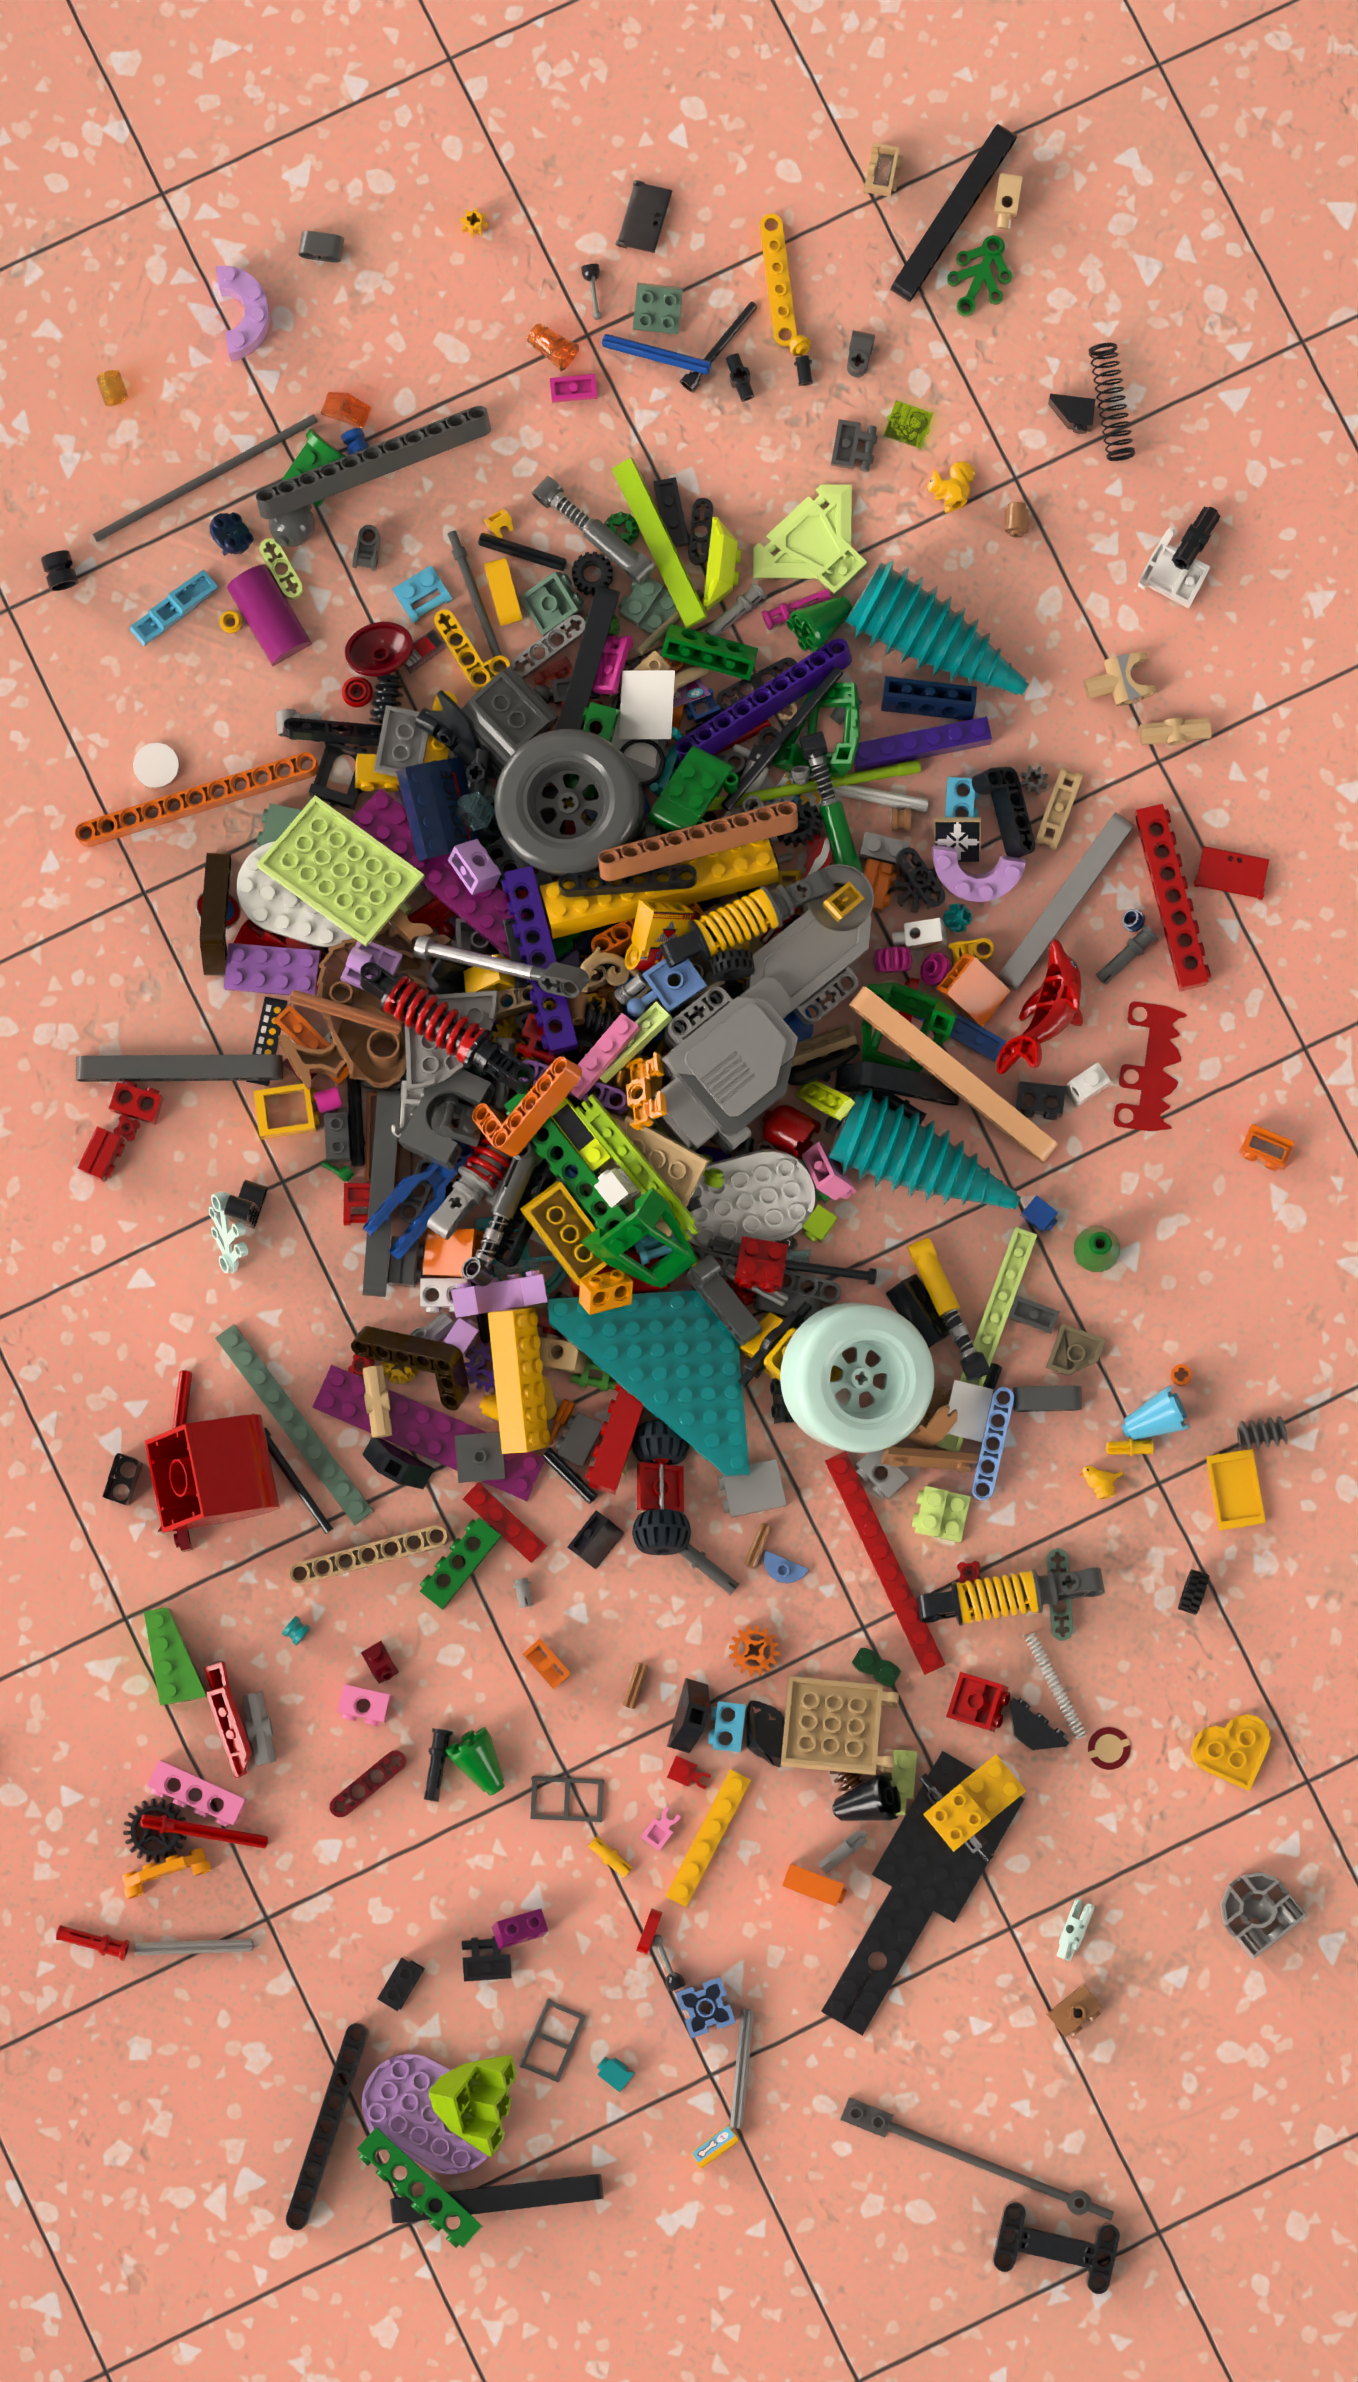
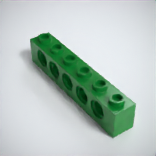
M377 2127L357 2148L360 2152L358 2157L367 2166L372 2163L378 2169L375 2173L383 2181L387 2182L390 2180L396 2186L393 2190L403 2199L408 2196L413 2201L410 2206L420 2215L425 2212L431 2218L429 2223L438 2232L443 2229L448 2234L446 2239L455 2248L459 2245L465 2248L482 2229L483 2226ZM381 2150H387L390 2155L388 2162L384 2164L377 2161V2154ZM400 2166L407 2169V2176L403 2180H397L394 2175L396 2168ZM422 2183L425 2187L423 2195L414 2196L412 2193L413 2185ZM434 2199L441 2200L443 2205L438 2213H433L429 2207ZM456 2215L459 2217L460 2225L457 2229H450L448 2227L447 2220L450 2216Z

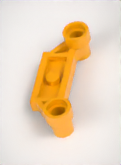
M203 1848L190 1851L189 1856L179 1857L177 1854L165 1858L166 1862L159 1865L156 1862L144 1865L143 1870L138 1873L132 1871L123 1874L122 1879L126 1888L124 1889L126 1899L143 1895V1883L189 1867L192 1868L194 1876L211 1871L210 1862L206 1860Z

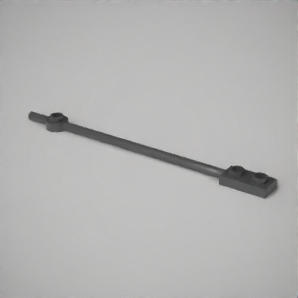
M848 2098L840 2119L844 2122L884 2138L887 2131L917 2142L1066 2202L1068 2209L1076 2215L1091 2212L1108 2220H1111L1114 2211L1092 2203L1089 2195L1082 2190L1067 2193L891 2122L893 2114L853 2098ZM1076 2199H1083L1084 2204L1082 2207L1075 2206Z

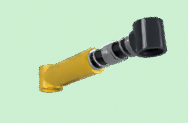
M926 1237L908 1245L909 1255L920 1273L939 1317L946 1319V1326L950 1328L949 1333L953 1341H955L954 1344L959 1347L958 1353L961 1354L962 1358L960 1364L967 1380L971 1382L991 1373L985 1356L982 1352H978L977 1347L973 1346V1340L969 1338L968 1328L966 1325H963L965 1322H962L959 1316L960 1312L958 1313L961 1307L941 1267L930 1238Z

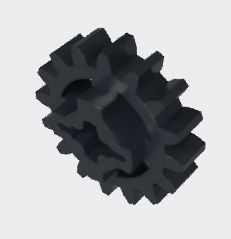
M801 800L797 802V829L793 832L777 836L778 841H784L785 846H788L790 843H793L794 848L798 846V843L806 846L807 840L814 841L813 835H820L819 829L823 828L821 821L823 819L821 813L818 812L817 806L811 807L809 801L802 805Z

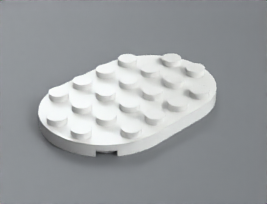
M276 841L262 845L246 858L237 878V896L243 911L254 924L269 932L320 948H330L341 944L342 940L354 939L257 868L259 860Z
M772 1149L758 1150L709 1163L706 1170L710 1171V1168L722 1170L725 1177L721 1188H714L704 1183L705 1176L702 1175L692 1197H699L702 1207L690 1211L696 1219L694 1225L699 1232L693 1235L689 1229L687 1231L692 1236L689 1240L691 1243L708 1251H712V1247L708 1245L709 1239H714L716 1236L734 1240L737 1243H741L742 1236L772 1242L786 1239L802 1228L813 1211L815 1188L811 1175L797 1158L786 1152Z

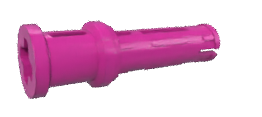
M826 588L790 604L781 603L779 607L772 610H763L761 612L768 630H772L773 626L786 622L790 618V614L793 612H790L791 609L803 608L800 606L813 600L817 601L806 606L831 599V596Z

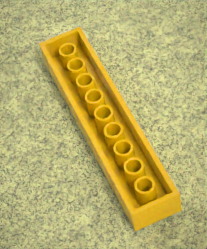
M769 838L672 864L691 865L696 869L697 883L688 889L565 897L559 891L558 881L539 886L541 901L552 938L555 939L636 918L639 900L680 901L684 905L779 882L778 866ZM683 873L680 876L682 880L686 881L693 877L690 873ZM662 874L656 879L659 882H666L669 876ZM637 876L633 879V882L642 884L646 879L642 876ZM617 879L614 881H610L609 883L613 886H617L622 883V880ZM589 880L586 883L588 887L592 888L599 884L597 880ZM568 881L563 884V887L565 889H572L576 884Z

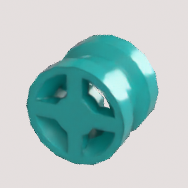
M295 1616L283 1630L282 1634L285 1637H290L292 1643L297 1646L310 1631L311 1627L302 1624L300 1618Z

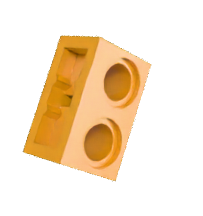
M618 1269L580 1279L579 1303L589 1315L632 1304L633 1281L626 1273Z

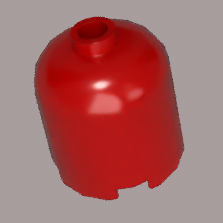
M780 1105L773 1111L768 1110L762 1119L764 1123L762 1129L764 1140L773 1145L775 1149L786 1152L800 1160L802 1159V1154L812 1147L814 1142L810 1141L814 1132L819 1134L821 1129L820 1122L790 1105Z

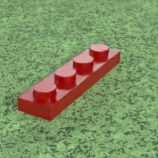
M479 1482L462 1499L530 1563L547 1547L542 1540Z

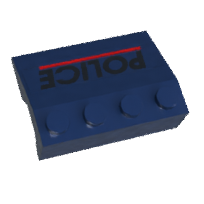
M459 757L417 764L396 771L418 862L451 854L454 846L478 839L483 846L481 836L477 830L478 823L471 795H469L470 790L463 762Z

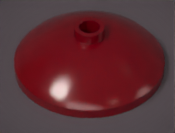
M392 622L372 623L362 627L350 637L345 647V657L350 668L361 675L371 677L384 676L397 671L407 663L413 653V640L409 631L399 624Z

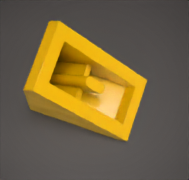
M849 881L830 896L822 906L838 923L865 898Z

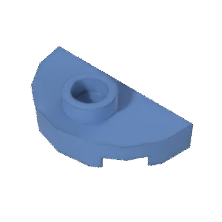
M765 1550V1569L770 1577L777 1582L786 1584L796 1582L803 1578L809 1570Z

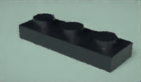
M676 477L653 481L659 514L675 548L689 545Z

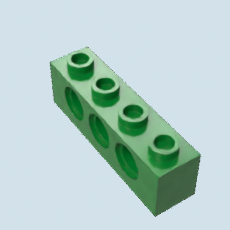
M669 624L661 656L750 681L758 648Z
M590 702L589 707L584 709L582 720L585 721L583 730L592 733V726L595 723H601L603 729L597 735L612 743L620 711ZM568 774L565 787L576 788L579 775ZM589 785L583 791V796L586 799L596 800L598 791L594 785Z
M480 1518L477 1521L472 1519L464 1529L467 1533L462 1539L457 1538L449 1548L452 1552L448 1557L442 1556L434 1566L437 1569L432 1576L428 1574L420 1583L422 1587L420 1592L442 1610L502 1537ZM471 1538H478L480 1540V1547L477 1550L472 1551L468 1549L467 1543ZM457 1556L464 1557L466 1561L465 1566L461 1569L453 1567V1559ZM443 1574L449 1575L451 1578V1582L447 1587H440L438 1585V1578Z

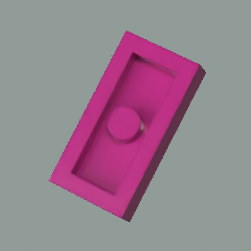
M595 374L550 378L552 403L597 399Z

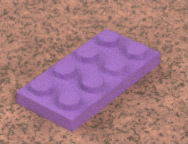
M228 943L224 989L291 996L293 990H298L317 996L321 951Z

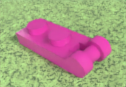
M609 635L607 637L592 687L596 694L617 693L628 652L633 647L632 636L624 635L622 638H618L617 635Z

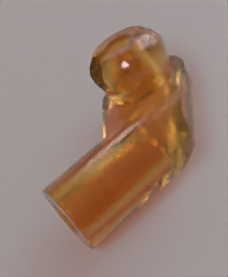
M610 985L600 986L597 989V996L600 999L605 998L607 1002L611 1003L612 1015L614 1012L624 1014L623 1004L617 1000L614 994L616 989Z

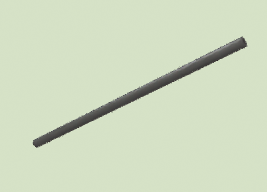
M313 414L95 532L93 534L95 540L98 542L314 425L318 422L315 415Z

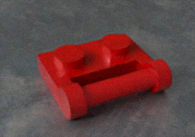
M344 1183V1226H351V1223H367L368 1214H351V1207H369L371 1183Z

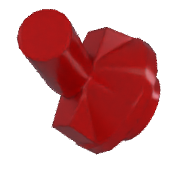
M726 1281L730 1288H734L735 1294L745 1306L754 1302L753 1298L756 1297L754 1292L746 1290L732 1281Z

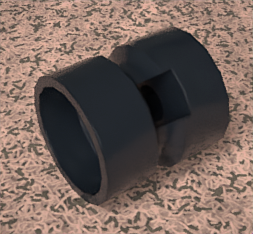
M68 550L55 551L41 558L44 572L48 573L46 579L50 591H61L78 584L75 570L70 568L73 562Z

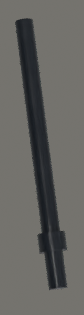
M267 1427L264 1428L269 1453L324 1533H329L333 1530L332 1526L271 1439V1433Z

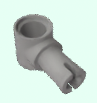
M284 709L275 712L278 736L286 737L283 734L284 721L288 718L322 720L321 712L300 714V712L296 713L294 709Z

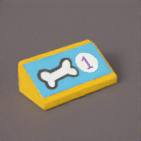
M727 2125L694 2149L691 2155L699 2168H703L739 2142V2138L732 2128Z

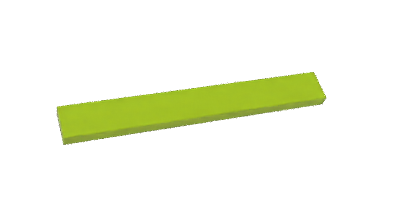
M630 457L613 467L612 471L683 623L689 629L708 618L640 471L634 459Z

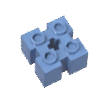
M721 1977L703 1982L704 1989L695 1991L694 1986L675 1992L681 2011L687 2009L690 2018L685 2019L690 2038L708 2033L707 2026L716 2024L717 2028L720 2029L736 2023L730 2004L724 2006L721 1998L727 1995ZM702 2001L712 2004L713 2008L710 2009L709 2014L699 2010V2006H702Z

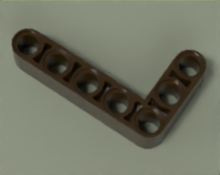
M207 853L200 924V950L204 975L225 976L228 953L226 924L231 875V853Z
M370 1326L363 1327L351 1343L352 1351L358 1356L435 1373L440 1401L445 1408L451 1411L458 1410L470 1392L463 1354L458 1347L452 1344Z

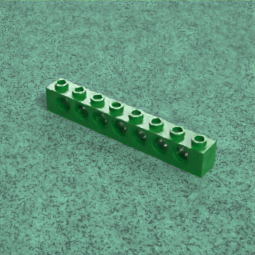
M518 1093L504 1105L507 1109V1116L512 1113L526 1094ZM549 1117L531 1139L536 1146L535 1151L542 1159L546 1158L551 1165L549 1168L552 1173L558 1178L561 1177L570 1195H575L580 1201L579 1207L585 1214H590L595 1220L593 1224L596 1229L601 1228L607 1233L613 1228L615 1220L622 1222L631 1213L624 1204L614 1208L608 1205L594 1187L599 1182L598 1177L600 1173L598 1171L593 1172L554 1120ZM542 1128H546L549 1132V1138L546 1141L540 1136ZM557 1146L561 1147L564 1152L561 1159L555 1155ZM571 1165H575L578 1169L576 1177L571 1176L569 1173ZM586 1183H589L593 1188L590 1196L584 1192V1185ZM601 1201L607 1205V1212L605 1214H602L598 1209Z

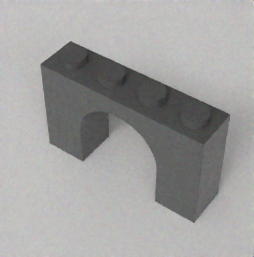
M462 1069L444 1082L425 1088L419 1105L415 1106L411 1112L410 1121L400 1131L398 1141L404 1149L452 1171L463 1150L458 1143L433 1131L431 1123L435 1110L448 1097H455L475 1106L481 1103L489 1105L496 1092L495 1087L491 1082Z

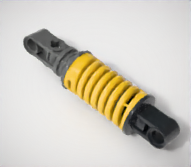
M825 868L785 888L780 884L774 890L768 891L766 887L762 886L759 890L742 897L741 900L733 901V904L729 903L724 908L720 907L717 911L710 912L708 916H701L700 921L696 919L689 920V933L673 938L661 944L659 948L669 968L677 966L697 954H701L703 959L708 962L713 955L719 953L718 948L721 952H725L728 949L727 946L734 948L736 946L735 942L741 945L744 940H751L752 936L758 937L760 935L759 930L762 933H766L768 927L771 929L782 927V918L787 915H794L795 908L824 897L833 892L835 888ZM797 889L799 892H804V895L802 897L800 895H795Z
M1097 1567L1056 1575L1053 1572H1048L1047 1575L1039 1576L1037 1571L1032 1569L1020 1572L1018 1575L1012 1573L1010 1579L1006 1574L1001 1576V1580L998 1576H994L992 1581L986 1577L983 1583L980 1579H976L974 1586L969 1580L965 1581V1583L953 1581L952 1591L923 1594L916 1599L920 1622L931 1623L956 1617L959 1626H963V1624L972 1623L974 1615L976 1621L981 1622L983 1614L984 1618L988 1621L992 1619V1613L995 1619L1001 1617V1612L1003 1617L1007 1618L1010 1615V1610L1013 1616L1019 1614V1609L1023 1615H1026L1028 1610L1029 1612L1032 1611V1613H1042L1043 1605L1050 1603L1058 1605V1601L1099 1596L1105 1593L1101 1569ZM1066 1583H1071L1072 1589H1068Z

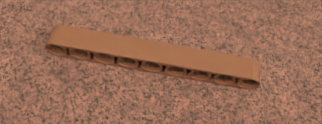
M784 801L604 850L598 856L600 877L605 881H614L793 832L798 827L797 805L791 801Z

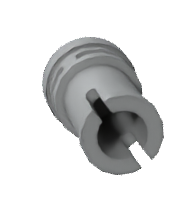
M638 973L627 984H623L616 989L614 994L621 1004L627 1005L631 999L635 998L639 991L649 984L643 975Z

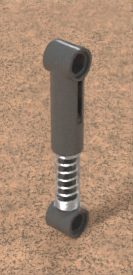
M546 476L532 492L535 499L544 507H552L556 511H560L561 515H565V519H569L570 523H574L575 527L578 526V529L582 530L584 537L620 566L634 582L641 585L656 569L653 562L644 554L638 553L600 520L589 518V514L585 515L584 510H579V506L576 507L575 503H571L570 499H567L562 487L554 479Z

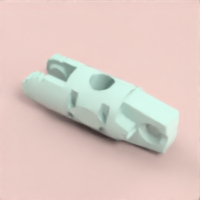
M1075 1899L1059 1940L1060 1946L1057 1956L1067 1961H1071L1075 1951H1078L1095 1908L1090 1903L1086 1904L1080 1916L1083 1907V1901L1080 1899Z

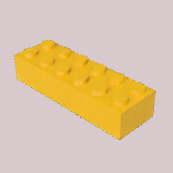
M535 1307L510 1308L489 1312L488 1320L502 1454L524 1453L549 1447L550 1433L547 1430L546 1420L548 1412L544 1400L543 1363L540 1359L539 1350L541 1342L538 1336V1315Z

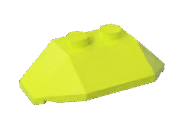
M713 517L703 599L705 612L711 610L733 592V585L738 586L739 572L735 571L736 563H741L742 549H738V541L718 517Z

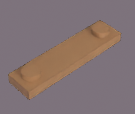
M894 1446L887 1448L881 1456V1464H887L891 1467L912 1466L957 1470L961 1473L972 1471L978 1462V1454Z

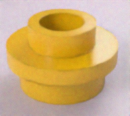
M804 335L794 337L789 343L792 355H805L810 349L811 340Z
M229 610L220 616L219 625L224 632L233 634L241 629L242 618L236 611ZM229 619L235 620L233 626L227 625Z

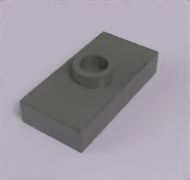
M1015 1296L1008 1319L1052 1334L1060 1311Z

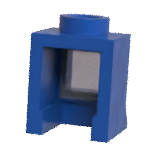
M712 688L708 689L711 695L686 703L687 707H684L688 719H693L695 724L702 722L705 718L709 719L721 713V708L713 697Z

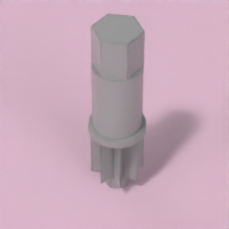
M856 1830L819 1862L818 1865L827 1874L867 1842L865 1837L868 1834L864 1830L862 1832Z

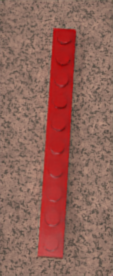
M845 1451L825 1460L827 1468L923 1674L926 1675L945 1666L946 1664L927 1623L920 1622L918 1605L847 1452Z

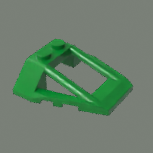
M854 682L835 683L809 715L807 735L817 733L819 708L846 707L843 743H836L834 752L826 754L828 762L826 765L830 768L828 770L831 774L830 777H844L853 766L860 739L859 694L857 685ZM814 688L813 690H811V691L809 692V694H808V696L806 697V699L804 700L803 704H804V703L806 702V700L810 697V695L815 691L816 688ZM806 720L774 757L772 762L774 767L792 773L791 769L793 767L805 765L810 768V773H814V771H811L813 767L810 766L809 760H805L801 747L798 744H794Z
M896 982L868 984L867 988L892 1008L924 1019L920 1031L927 1037L930 1030L936 1032L937 1034L932 1041L938 1046H941L949 1038L957 1015L940 998ZM862 1018L863 1062H873L920 1072L923 1069L912 1058L907 1062L877 1051L883 1034L875 1028L871 1039L872 1025Z
M653 1187L635 1200V1212L610 1231L605 1233L601 1228H598L582 1240V1244L609 1266L661 1288L698 1262V1258L689 1241L685 1239L680 1223L675 1218L669 1202ZM661 1216L678 1242L654 1227ZM647 1234L673 1250L649 1269L623 1253Z

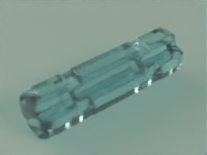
M539 1257L530 1258L528 1261L527 1258L520 1259L513 1267H506L500 1262L495 1263L497 1276H504L506 1273H510V1275L525 1273L531 1269L532 1271L541 1270Z

